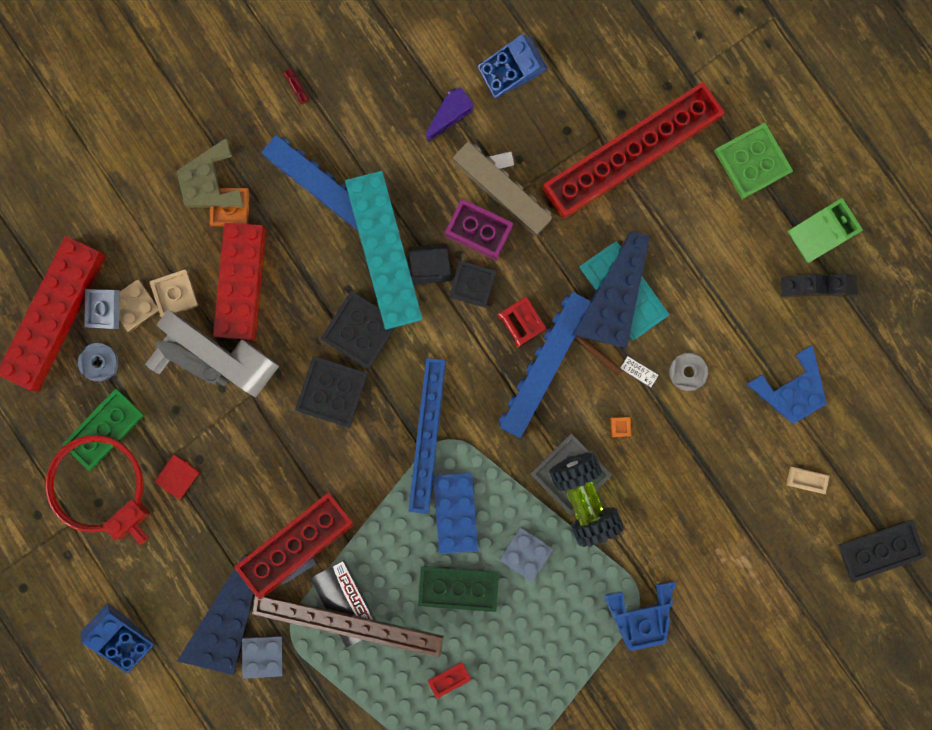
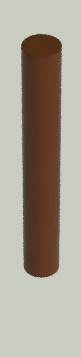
M577 336L574 338V340L616 375L622 372L619 366L588 340Z

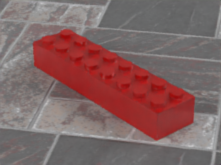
M67 236L64 237L0 364V377L30 391L39 392L85 300V289L91 288L106 255Z

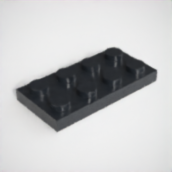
M907 520L838 544L851 582H856L926 557L913 520Z

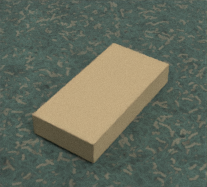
M790 467L786 485L826 494L830 475Z

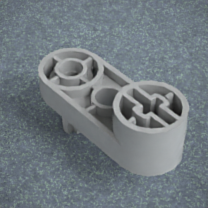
M169 309L157 323V326L168 334L163 340L164 342L175 343L180 347L183 345L254 397H257L279 367L273 360L243 339L232 353L228 352ZM157 348L145 365L160 375L170 360L165 358L159 348Z

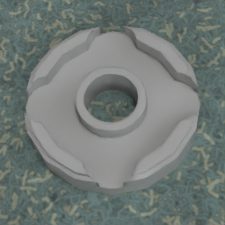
M684 353L672 361L669 368V376L677 388L684 391H694L706 382L708 367L699 355ZM685 367L693 369L694 374L692 377L684 375Z

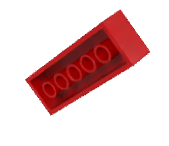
M224 222L213 337L217 339L238 341L243 339L256 342L266 229L262 225Z
M328 492L234 566V568L258 599H262L354 526V524Z

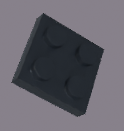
M460 260L449 298L486 308L496 271Z

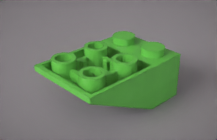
M841 198L787 232L808 264L863 231L844 199Z

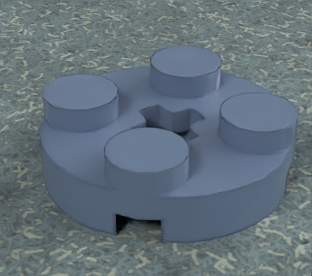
M93 343L88 345L78 358L80 372L92 381L101 382L108 380L117 372L118 356L112 347L105 344ZM97 357H100V360H103V364H101V367L99 368L97 365H94V361H97Z

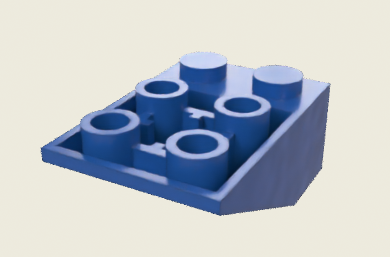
M524 34L477 66L494 98H498L533 80L548 69L531 36Z
M109 603L81 631V642L127 674L154 646V643L141 630Z

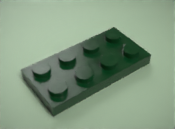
M421 566L418 606L496 612L499 572Z

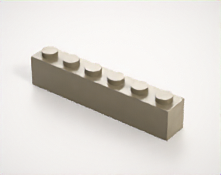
M467 142L452 158L453 163L533 236L537 237L551 222V212L544 206L541 208L534 196L531 194L527 195L522 191L523 187L517 181L512 182L505 170L502 168L499 170L495 166L496 163L493 159L481 154V149L473 143L471 145Z

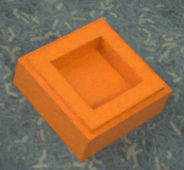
M630 417L610 418L611 437L631 436Z

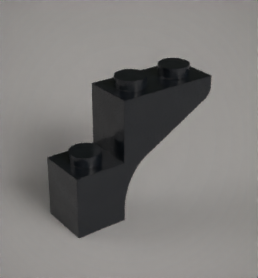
M814 273L781 278L782 297H843L857 295V276L850 274L826 276Z

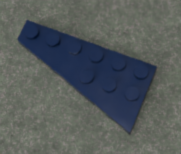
M633 231L629 232L619 250L617 258L611 264L609 272L603 278L591 299L590 305L585 314L582 315L579 325L574 329L573 336L627 348L650 236Z
M243 555L239 562L245 559L247 555ZM235 569L177 662L231 675L235 674L242 647V638H244L254 598V593Z

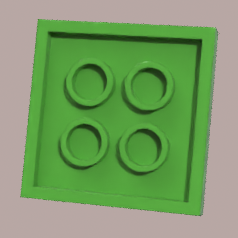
M766 123L755 127L714 150L741 199L754 194L793 172Z

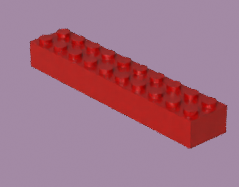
M703 81L546 182L542 190L562 220H565L720 120L725 112Z

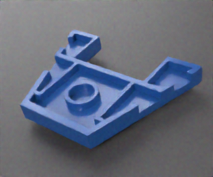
M812 346L795 355L805 373L775 391L771 389L763 375L747 383L750 389H753L763 400H766L792 424L827 404Z
M674 581L656 584L657 605L625 611L623 592L604 594L606 603L628 650L634 651L666 643L670 618H668L669 610L673 604V599H671L672 592L676 585Z

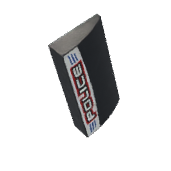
M345 560L310 578L326 609L376 620ZM339 634L346 648L361 641V639Z

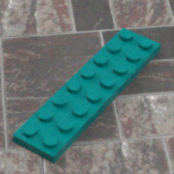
M379 171L345 180L385 330L423 320L383 172Z

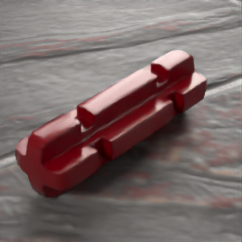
M286 70L283 74L300 104L308 102L309 97L304 92L293 70Z

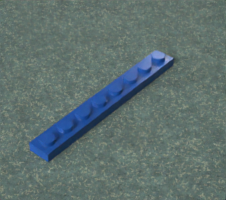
M426 358L408 512L429 514L446 360Z

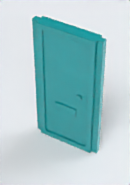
M617 241L579 267L596 291L603 278L609 272L611 264L619 254L621 246ZM641 277L629 336L632 341L670 315L643 277Z

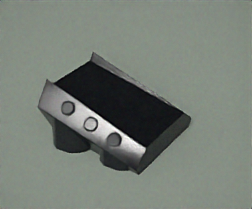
M447 244L408 247L414 285L419 284L422 286L428 283L452 281Z

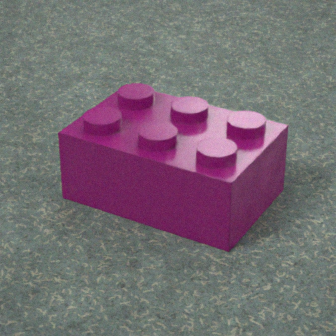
M461 198L445 231V237L497 261L513 228V223Z

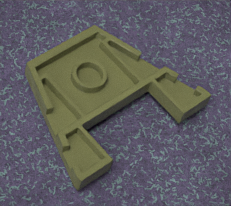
M227 139L222 140L177 170L184 205L187 208H210V206L221 208L245 207L239 189L221 194L214 162L232 157Z

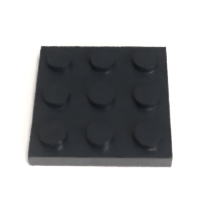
M350 291L320 339L370 370L395 328L385 330L380 309Z
M313 356L295 411L351 428L368 373Z

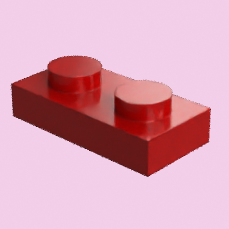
M461 661L428 679L427 682L436 699L471 681V677Z

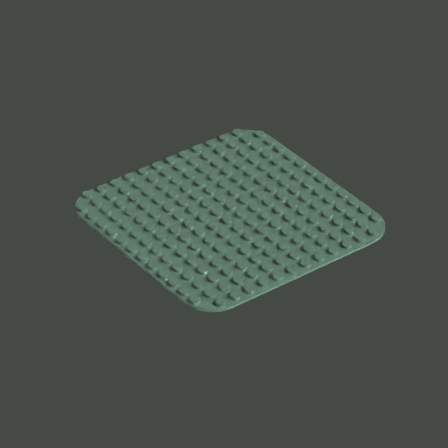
M455 439L438 441L433 476L472 473L478 551L439 554L434 478L432 481L429 514L408 512L413 463L328 568L343 560L346 561L377 621L443 635L441 656L435 657L366 640H361L346 648L339 634L290 623V636L293 646L306 662L388 730H549L622 638L606 603L604 594L623 592L625 611L638 609L640 607L638 587L626 570L595 545L588 547V545L586 547L579 546L571 528L572 526L475 447L467 442ZM520 527L553 548V551L533 582L500 561V558ZM421 566L499 572L496 612L418 606ZM314 586L300 602L326 609ZM462 661L471 677V681L436 699L427 680Z

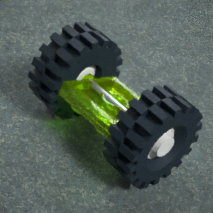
M595 453L578 454L551 467L552 469L549 470L556 490L567 491L568 499L575 510V516L578 520L573 522L574 524L571 525V528L579 546L586 547L588 545V547H591L594 544L599 545L601 542H607L608 539L615 538V535H619L624 530V525L617 508H602L592 480L597 479L602 473Z

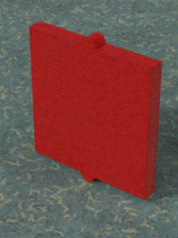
M174 454L155 480V483L165 489L166 493H170L181 500L200 472L189 465L188 461L185 462Z

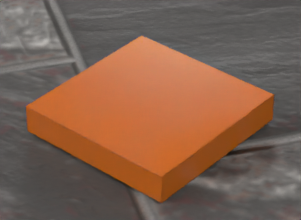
M220 188L221 194L239 189L245 207L221 208L210 206L211 227H224V222L249 224L248 188Z

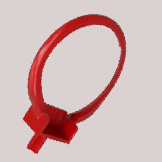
M102 435L83 436L66 444L51 461L46 475L45 488L47 500L55 515L63 523L79 531H107L114 540H122L130 533L140 545L145 543L149 536L139 524L151 513L141 502L144 491V479L139 463L132 452L121 442ZM91 442L107 443L121 450L130 460L136 476L135 500L129 501L105 524L88 525L70 518L59 506L54 492L55 473L62 459L74 448Z

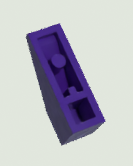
M461 87L457 90L454 88L447 93V97H445L425 134L428 142L474 111V104Z

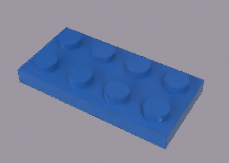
M472 473L433 476L439 554L478 551Z

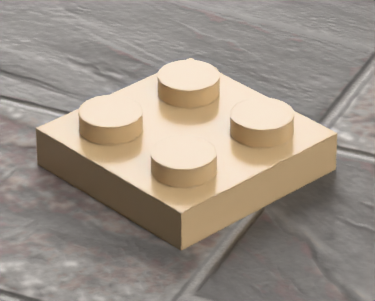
M186 269L149 281L161 318L168 309L177 314L199 306Z
M139 279L120 291L119 320L127 332L130 333L159 313L157 304Z

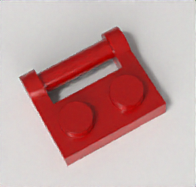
M527 297L497 315L504 322L516 341L515 345L517 348L546 330L545 325ZM511 313L515 315L527 335L521 337L508 315Z

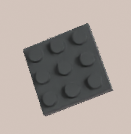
M572 433L530 473L570 515L585 502L581 489L578 486L576 489L572 488L568 491H557L549 470L552 469L551 467L556 466L557 463L563 462V460L569 459L572 456L590 453ZM600 462L601 475L584 485L588 498L612 476Z

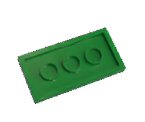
M115 389L62 445L65 446L77 438L89 435L107 436L120 442L145 414L119 389ZM91 442L74 448L70 453L88 471H92L115 446L102 442Z

